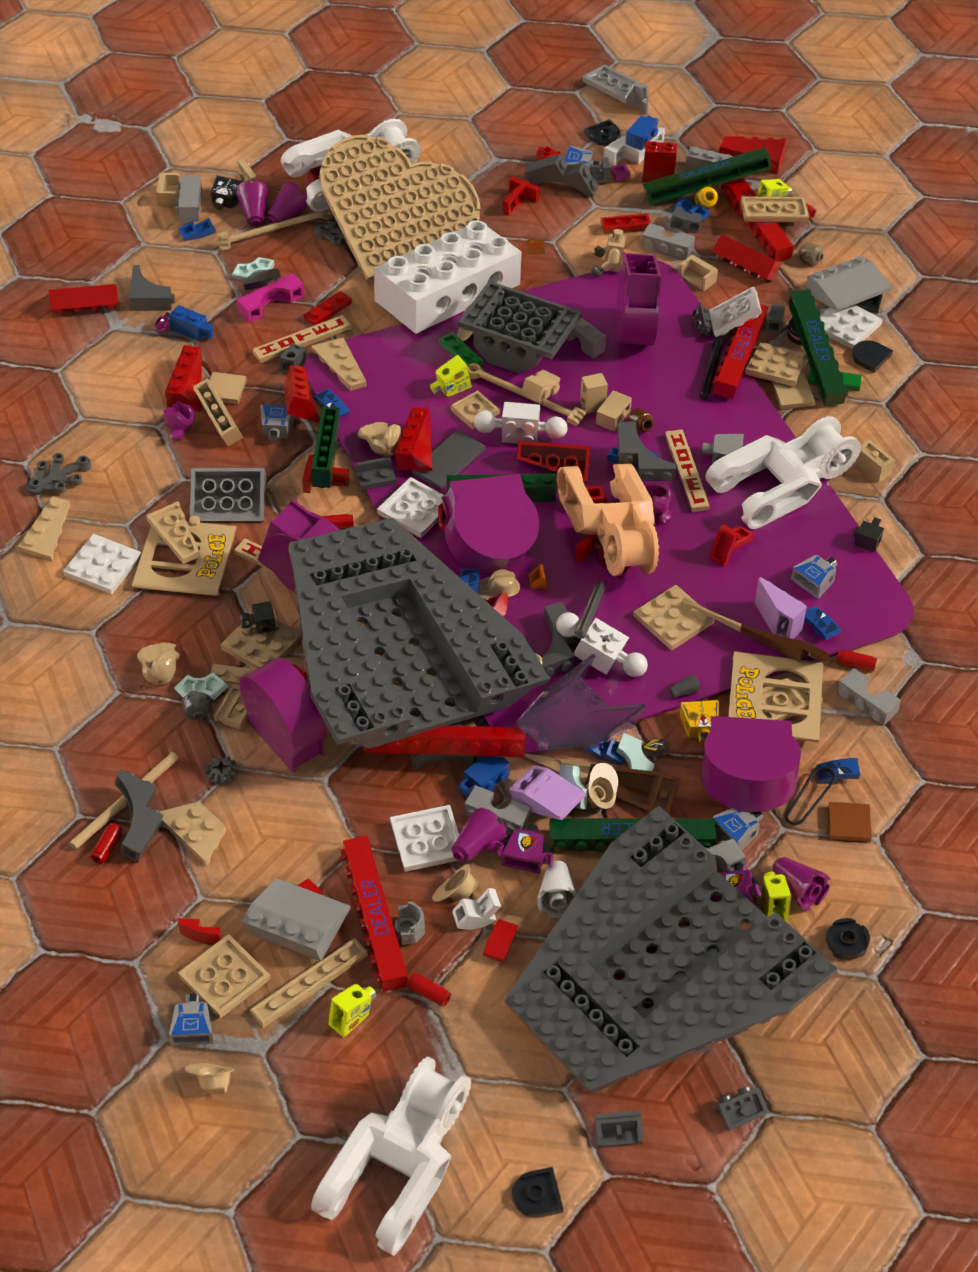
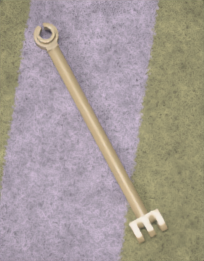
M329 208L325 212L319 211L232 236H229V233L225 231L217 234L219 250L230 249L231 242L317 218L327 220L333 216V213Z
M469 364L468 372L471 379L481 377L532 400L521 394L522 388L484 372L478 364ZM547 399L538 403L567 416V423L577 426L586 415V412L578 407L571 411Z

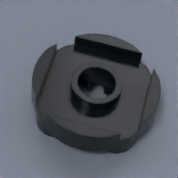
M841 918L833 922L826 935L827 946L832 951L833 956L838 959H856L864 956L870 942V934L863 924L861 926L856 923V920L851 918ZM845 935H848L849 938H853V941H845Z

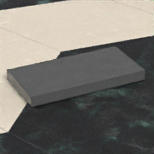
M457 430L432 452L433 471L412 470V474L441 490L447 484V475H458L485 451V445Z

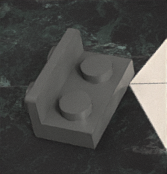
M391 457L356 463V477L361 491L396 484Z
M750 1085L738 1089V1095L731 1097L728 1094L717 1099L719 1103L713 1105V1108L719 1111L727 1131L769 1113L759 1087L750 1088Z

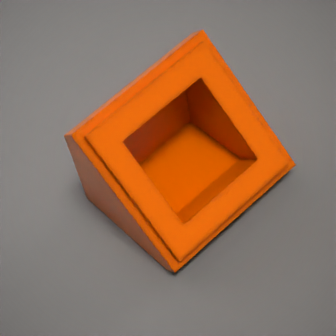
M540 564L528 574L531 589L548 588L544 568Z

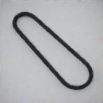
M819 767L811 773L786 814V821L789 824L799 825L805 821L836 780L834 770L829 767ZM820 770L830 771L833 774L832 781L805 816L798 822L790 821L789 814L814 774Z

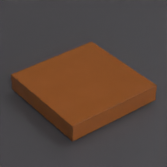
M828 803L830 840L871 842L870 804Z

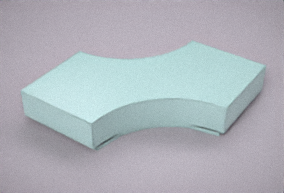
M258 257L251 263L237 264L232 273V279L246 282L254 272L273 269L275 265L274 260Z
M212 672L203 678H193L186 675L173 689L182 698L190 691H199L215 700L228 685Z
M623 733L616 752L625 758L630 769L652 771L655 764L649 761L643 754L641 748L642 740Z
M561 764L559 776L586 793V796L574 808L586 809L588 788L580 780L579 766Z

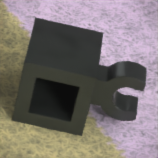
M874 517L872 523L863 521L860 527L857 526L853 537H856L854 545L875 553L884 532V528L879 526L881 519Z
M271 601L252 604L253 614H240L242 628H249L255 625L257 634L276 631Z

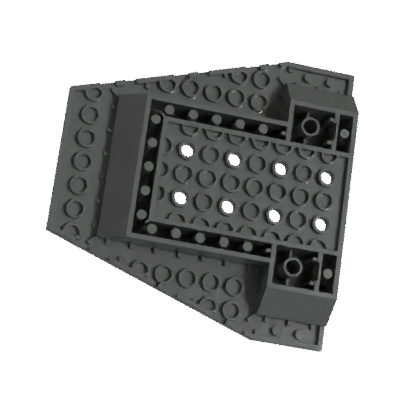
M390 518L289 543L288 548L293 568L297 609L301 622L300 629L303 635L302 643L305 663L308 669V682L310 683V697L337 745L354 740L360 745L372 748L510 707L527 694L531 688L549 682L550 677L523 634L395 519ZM392 613H398L400 617L392 615ZM357 622H363L366 624V626H362ZM409 642H414L418 646L410 645ZM379 651L383 654V656L375 654L374 652ZM427 672H432L436 676L428 675ZM392 682H398L401 686L394 685ZM445 702L452 703L453 707L446 705ZM415 712L419 717L412 716L410 713Z
M658 806L611 842L506 997L505 1004L592 1094L617 1084L616 1081L629 1076L632 1078L639 1075V1072L643 1070H651L681 1058L683 1054L696 1049L698 1051L705 1048L707 1044L717 1043L747 1031L751 1026L767 1023L773 1017L789 1014L837 973V968L776 912L769 917L763 914L717 871L716 857ZM713 896L722 898L719 902H712L710 900ZM683 921H687L690 923V925L687 928H681L678 926L679 923ZM742 923H749L751 925L747 930L741 929L739 926ZM650 947H655L658 949V951L654 954H649L646 952V950ZM710 949H717L719 951L715 956H711L707 952ZM618 973L625 975L622 980H615L614 976ZM682 973L687 976V979L684 982H677L674 979L675 976ZM645 1002H652L654 1004L650 1009L642 1007Z

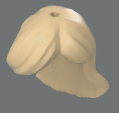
M375 422L361 427L357 436L366 439L370 448L378 455L389 457L395 455L401 437V428L397 424H392L388 427V423Z
M160 643L148 645L138 652L137 659L142 664V673L147 681L154 685H164L172 680L176 671V661L180 655L174 649L176 644Z

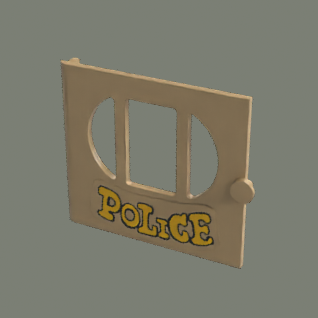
M191 516L189 521L186 522L189 525L191 534L200 541L196 542L198 549H200V557L197 558L195 565L152 561L157 545H168L151 526L135 573L132 588L219 596L220 585L237 527L200 523V517ZM151 568L191 572L181 577L169 578L158 575Z
M734 651L728 717L769 719L763 712L806 717L803 721L792 724V736L796 740L819 743L823 663L806 660L798 662L791 658ZM776 671H791L802 676L808 683L765 677ZM763 685L808 690V710L762 704Z

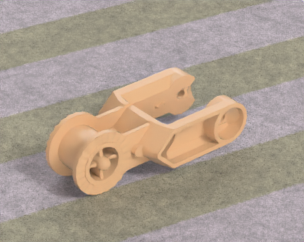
M632 464L613 465L615 479L610 481L613 496L619 499L621 503L607 504L593 503L583 483L582 474L578 466L560 467L556 479L559 499L576 532L598 536L603 546L605 563L609 573L613 576H619L622 574L625 566H640V569L645 574L653 573L659 560L657 532L653 526V504Z

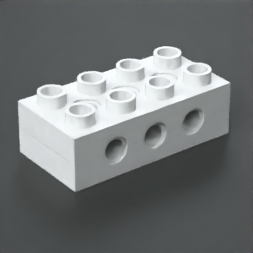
M472 221L460 230L445 233L440 239L428 244L418 245L415 250L402 256L392 257L388 262L375 267V302L416 334L465 311L488 281L509 288L520 285L522 252L510 244L506 238L501 237L487 227L484 222Z

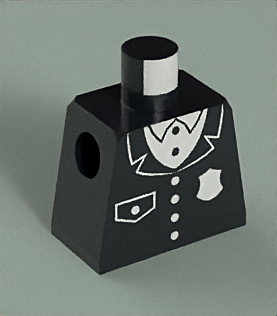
M217 175L211 190L214 207L218 210H221L223 207L234 208L239 203L236 196L237 186L245 181Z

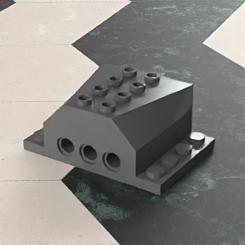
M488 281L458 321V327L474 332V346L488 363L521 374L536 367L543 356L553 359L582 317V312Z

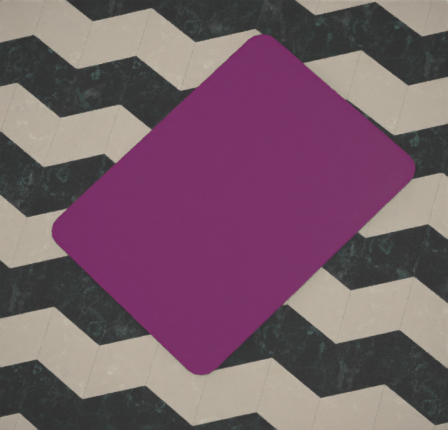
M658 260L661 273L660 311L657 336L653 346L618 344L616 308L620 272L603 271L600 277L587 273L521 291L581 311V318L606 335L605 351L595 358H591L581 350V342L578 337H575L571 341L566 339L553 359L543 356L536 367L518 374L488 363L474 346V335L463 341L483 360V365L480 368L484 372L522 389L525 378L531 375L535 376L541 370L560 377L559 391L548 397L547 400L571 411L575 407L584 410L580 403L582 377L602 373L608 384L607 398L614 390L632 398L631 411L635 408H642L653 416L652 428L646 433H638V436L648 450L659 453V458L674 463L665 438V432L683 429L710 505L709 510L691 512L677 469L675 481H642L645 488L647 484L662 482L668 486L672 493V499L668 507L672 516L670 521H666V524L662 525L659 519L660 514H654L653 526L657 532L659 545V560L656 570L653 573L645 574L640 569V566H632L626 575L619 579L599 565V552L595 550L581 563L575 560V547L588 534L575 531L557 491L556 502H533L539 517V531L534 544L516 567L510 570V572H514L515 579L520 584V590L515 596L508 597L505 619L523 634L533 652L543 657L552 643L551 632L544 621V607L562 601L568 612L574 613L581 619L595 583L597 581H604L606 588L591 624L597 618L629 637L622 651L627 654L634 652L642 654L647 660L648 667L642 676L631 677L625 673L623 663L616 660L606 675L574 656L573 669L553 675L547 684L531 688L527 694L510 707L483 715L488 727L527 728L526 753L528 754L547 752L586 739L591 731L598 735L681 707V702H696L731 691L732 657L734 656V651L790 658L714 619V624L671 651L643 626L633 614L635 610L675 585L680 587L700 606L755 629L772 633L755 605L758 580L762 577L796 600L801 601L807 606L806 610L817 606L839 626L841 633L825 640L814 634L813 626L804 622L802 631L794 638L806 641L830 654L828 658L838 655L839 650L851 651L893 637L906 630L913 619L914 606L909 595L877 550L874 553L854 545L856 537H853L856 527L860 526L825 478L819 479L822 486L807 504L757 529L749 528L741 519L744 515L742 504L751 495L758 492L765 493L782 484L768 468L739 481L734 488L724 493L716 492L706 481V473L712 465V455L702 454L703 443L714 444L716 434H744L743 447L766 435L777 438L785 443L796 437L753 376L745 375V371L733 400L713 394L714 386L711 387L707 400L699 397L716 336L712 332L709 336L701 333L697 337L692 312L700 302L681 275L671 265ZM464 311L416 334L404 324H399L344 339L367 382V387L350 391L338 379V375L335 372L332 373L329 370V366L323 363L319 356L313 352L307 356L304 368L307 370L308 382L314 394L316 395L329 389L349 409V414L340 418L338 440L355 472L356 463L385 458L375 453L370 448L366 439L357 436L360 428L375 422L388 423V427L392 424H397L401 428L402 435L411 408L420 407L429 408L432 424V452L457 430L485 445V451L458 475L556 474L557 479V472L517 459L518 444L502 442V428H495L489 433H481L476 428L471 429L450 410V406L478 390L500 409V414L495 416L496 418H502L504 402L540 405L539 422H547L552 417H561L567 423V416L481 377L477 379L470 378L471 388L450 397L446 396L442 390L436 394L432 392L430 384L437 381L436 370L454 358L439 344V339L452 332L457 336L459 329L458 321L463 316ZM723 335L718 336V338H722L724 341L715 376L718 367L721 366L723 355L725 356L726 348L729 346L728 341ZM597 412L586 414L577 426L567 423V433L560 439H552L546 432L539 431L538 442L590 446L588 482L583 481L585 487L602 485L603 492L607 493V503H621L619 499L613 496L610 481L615 479L614 463L607 460V455L611 448L618 447L617 429L614 432L597 425ZM628 415L622 422H627ZM393 455L389 457L392 460L396 484L365 490L377 513V509L410 477L444 496L447 494V484L439 490L413 475L412 470H398L396 458ZM378 515L381 521L386 520L384 517ZM439 521L422 538L416 536L422 545L459 578L461 569H469L461 564L451 553L445 540V534L440 529ZM724 524L734 529L741 525L755 534L753 540L734 550L728 564L725 566L710 558L709 555L719 527ZM814 555H818L824 560L832 557L837 562L834 582L819 599L791 580L793 567ZM542 564L548 588L531 589L528 574ZM480 573V580L491 577L490 574ZM808 655L803 659L806 661L818 662L817 660L809 657ZM776 671L767 675L765 678H770L788 671ZM688 675H695L701 689L697 690V693L674 698L670 687H673Z

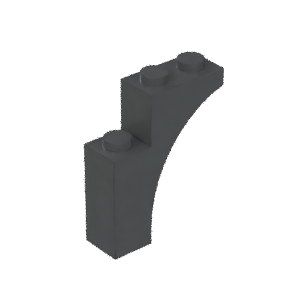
M560 154L529 163L524 172L528 181L533 185L543 182L563 183L580 190L588 198L594 196L598 188L596 180L593 179L589 168L586 167L584 162L567 166L566 161Z
M618 422L617 444L619 464L637 466V473L642 481H675L676 464L657 457L643 445L637 433L636 422Z
M562 601L544 607V621L551 632L552 643L547 653L542 657V666L549 677L574 668V654L571 649L577 648L581 641V638L577 639L576 635L564 637L557 631L556 621L558 617L568 612Z
M120 769L116 776L115 786L124 795L131 813V827L121 844L120 854L138 863L161 827L164 815L154 808H149L155 798L157 787L149 781L136 777L129 771L126 772Z

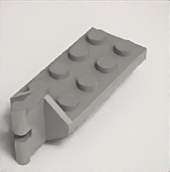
M605 64L583 76V82L625 104L642 110L645 115L649 114L647 84H642Z

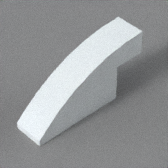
M658 128L657 136L653 137L651 141L664 142L665 128ZM625 135L605 147L604 158L608 157L609 163L615 165L622 158L640 164L644 160L645 148L639 150L625 145Z

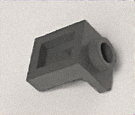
M608 157L602 158L601 164H599V171H592L593 179L599 184L609 183L610 164Z

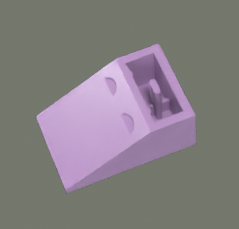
M760 577L755 598L756 607L773 634L794 639L803 629L807 606L785 591L777 588L771 582Z
M533 765L509 789L512 799L530 806L532 813L559 820L565 818L586 796L584 791L549 768Z

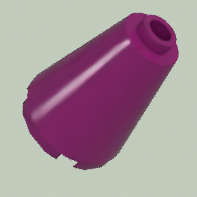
M250 180L237 186L236 196L247 223L256 227L261 225L264 220L268 189L265 183L255 180L256 183H250Z
M286 182L282 186L267 213V220L270 224L288 220L307 208V195L305 192L301 193L299 191L300 187L298 185Z
M479 808L473 811L452 846L453 857L457 861L467 862L490 849L493 841L501 842L506 837V829L503 822L500 824L496 820L498 816L489 809Z
M787 857L778 858L773 863L772 872H775L776 875L782 874L785 876L791 897L803 910L812 909L810 906L820 904L826 897L830 885L827 884L830 877L824 872Z

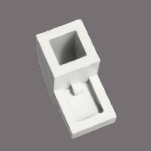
M488 888L478 900L462 899L452 910L458 929L474 930L493 923L496 920L494 913L501 905L496 890Z

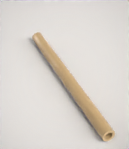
M171 752L147 773L142 780L153 783L179 760L177 754ZM124 795L69 842L70 846L77 850L127 806L128 803Z

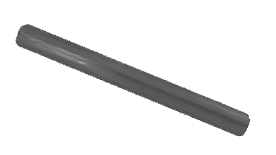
M597 581L575 630L577 639H584L606 588L604 581Z

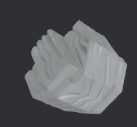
M408 902L407 905L398 906L399 920H396L395 923L396 937L401 939L402 945L417 943L425 934L424 912L422 908L413 902Z

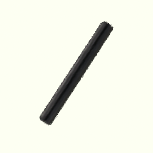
M716 337L714 339L699 397L701 399L707 400L709 398L724 340L722 338Z

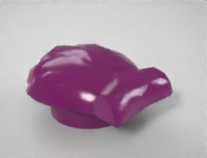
M168 312L164 316L158 317L155 323L157 333H163L167 330L169 326Z

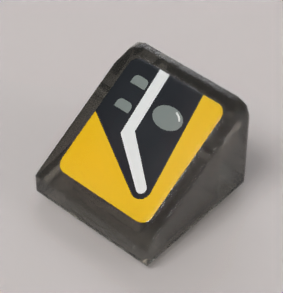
M653 737L641 747L642 752L653 761H656L668 751L669 742Z

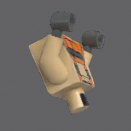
M615 229L613 234H609L608 242L604 245V248L599 245L594 248V254L597 257L602 258L605 255L602 267L599 268L595 265L591 270V274L595 277H600L603 271L620 272L625 244V236H623L622 230Z

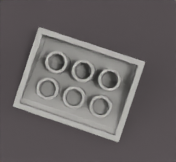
M857 256L855 259L844 261L839 265L830 266L823 271H817L807 276L808 289H810L812 296L836 311L892 290V286L873 262L864 256Z
M191 468L190 517L198 516L200 517V522H264L266 472L264 468Z
M276 878L252 902L241 922L248 934L322 961L351 907L350 905Z

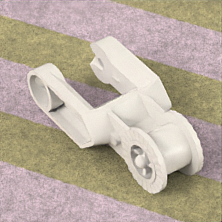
M389 119L380 123L373 131L366 134L368 137H380L390 141V144L397 149L400 148L406 154L412 164L416 163L420 157L421 147L415 139L406 138L407 127L402 120ZM336 130L294 145L282 155L281 165L290 177H300L310 169L322 165L323 159L331 147L340 140L352 135ZM320 179L312 182L306 188L307 204L313 211L317 212L329 209L330 207L321 190Z
M827 416L817 420L807 428L803 435L788 443L766 435L718 459L708 469L706 481L716 492L724 493L734 488L739 481L768 468L782 484L765 493H755L742 504L744 515L741 519L749 528L757 529L807 504L821 488L820 478L832 479L846 472L859 457L861 443L852 436L843 438L840 435L841 423L835 417Z
M431 1057L423 1059L418 1067L414 1069V1073L406 1083V1088L403 1090L402 1097L395 1110H392L388 1116L370 1113L359 1121L318 1186L311 1203L312 1211L333 1220L343 1208L351 1189L371 1157L410 1177L408 1183L395 1204L384 1216L375 1235L379 1239L377 1246L392 1256L396 1255L402 1248L443 1180L451 1155L440 1145L443 1139L442 1136L447 1134V1131L455 1124V1120L463 1110L466 1097L471 1089V1079L465 1075L454 1082L435 1072L436 1063Z

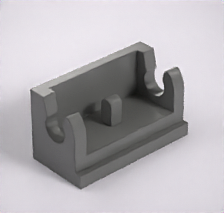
M640 1111L595 1114L594 1129L597 1148L643 1144V1126Z

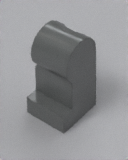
M676 207L671 217V227L694 233L701 230L702 216L700 214L688 213L683 211L682 207Z
M771 305L766 332L781 334L785 312L784 305ZM777 324L779 327L772 328L770 327V325Z
M291 344L279 357L280 371L288 373L290 365H299L305 359L306 347Z

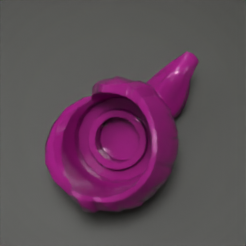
M177 401L171 408L163 411L166 425L173 430L170 439L180 441L184 436V430L194 422V409Z
M662 482L647 484L646 490L652 499L653 513L660 514V522L662 525H665V522L670 521L672 516L671 511L668 509L672 493L668 486Z

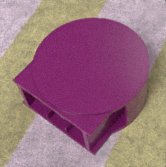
M623 252L616 308L618 344L653 346L655 343L659 322L661 273L655 253L636 254Z
M520 474L451 481L447 494L442 496L441 499L446 514L444 526L445 540L454 557L465 567L480 570L482 574L492 575L496 570L505 569L510 571L516 567L534 544L539 531L538 513L533 502L525 493Z
M292 499L286 508L270 522L258 561L273 571L278 579L295 593L293 568L288 548L289 543L340 530L327 519L309 512Z
M277 657L240 679V693L247 711L248 723L292 773L296 772V767L316 755H325L323 740L327 736V726L310 697L309 684L290 662Z
M711 716V731L705 740L701 781L706 792L713 799L727 807L748 812L768 811L787 803L796 790L801 758L800 746L792 736L791 721Z

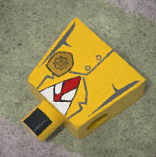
M718 700L681 702L680 718L687 736L690 739H699L700 745H705L706 737L711 731V716H718Z

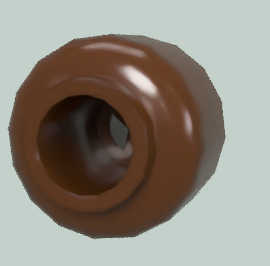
M635 408L629 413L627 422H636L637 432L643 434L652 428L653 416L642 408Z

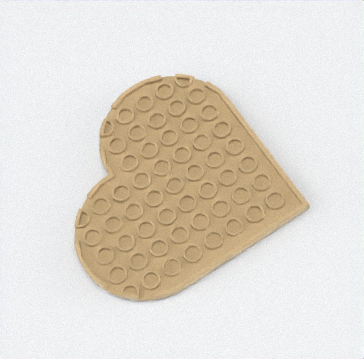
M368 135L350 136L333 145L323 159L320 168L321 190L367 281L374 278V268L388 262L390 258L402 256L415 250L418 245L431 243L440 239L445 233L455 232L466 227L468 223L479 221L480 201L477 192L463 174L460 175L454 171L453 167L443 163L440 165L432 163V161H422L412 164L400 148L397 149L386 139L368 137Z

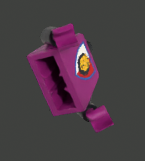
M528 824L525 830H514L512 835H508L501 842L493 841L491 843L489 853L496 852L499 857L502 854V866L537 874L541 873V866L543 864H549L550 867H553V854L549 845L543 842L544 836L537 833L538 827L534 824Z
M738 863L734 866V871H724L721 873L727 881L757 907V896L763 894L764 888L758 878L753 877L751 871L747 870L746 865ZM713 896L711 899L713 902H719L722 898Z

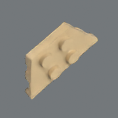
M767 686L762 691V704L808 710L809 693L807 692L808 690ZM763 712L770 720H785L795 716Z
M200 801L159 811L164 815L162 824L207 866L210 863L213 851L217 850L219 841L226 832V826Z

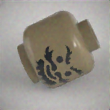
M806 243L800 247L798 256L802 263L816 266L823 260L824 253L820 245Z

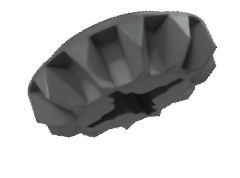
M220 755L219 758H212L211 762L207 763L205 772L211 782L225 784L236 777L238 766L235 760H231L229 756L223 758ZM221 765L224 767L223 774L219 771Z

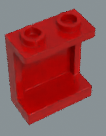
M646 141L642 182H650L675 174L676 143Z

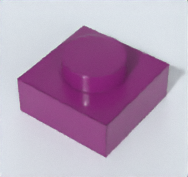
M625 163L610 167V173L616 181L631 178V172Z

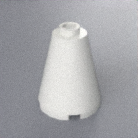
M553 861V867H550L549 864L547 865L537 897L539 911L542 914L543 912L548 914V917L554 919L561 918L577 894L568 867L564 862Z

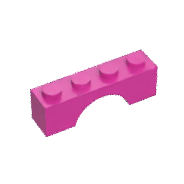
M293 273L237 299L238 313L248 323H251L263 317L264 306L272 301L282 300L292 303L305 297L304 283Z

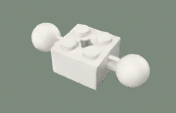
M504 402L502 418H496L492 412L487 410L480 411L474 418L475 428L481 433H489L495 428H502V442L518 444V441L538 442L539 431L546 432L552 439H560L565 436L568 429L566 421L561 417H552L547 422H539L540 405Z
M567 612L561 614L556 621L557 631L564 637L575 636V630L580 619L574 613ZM597 618L589 627L586 637L584 639L581 638L573 653L574 656L606 675L616 660L623 663L625 673L631 677L642 676L648 667L647 660L642 654L636 652L627 654L622 651L629 637Z

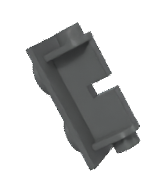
M700 302L692 312L694 328L696 329L697 337L701 333L709 336L713 332L709 310L703 308L702 302Z

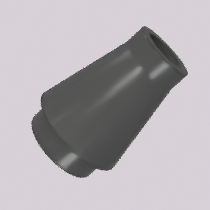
M688 675L676 685L670 687L674 698L697 693V690L701 689L695 675Z

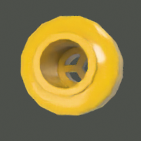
M704 187L695 194V203L708 209L716 204L718 200L717 192L712 187Z

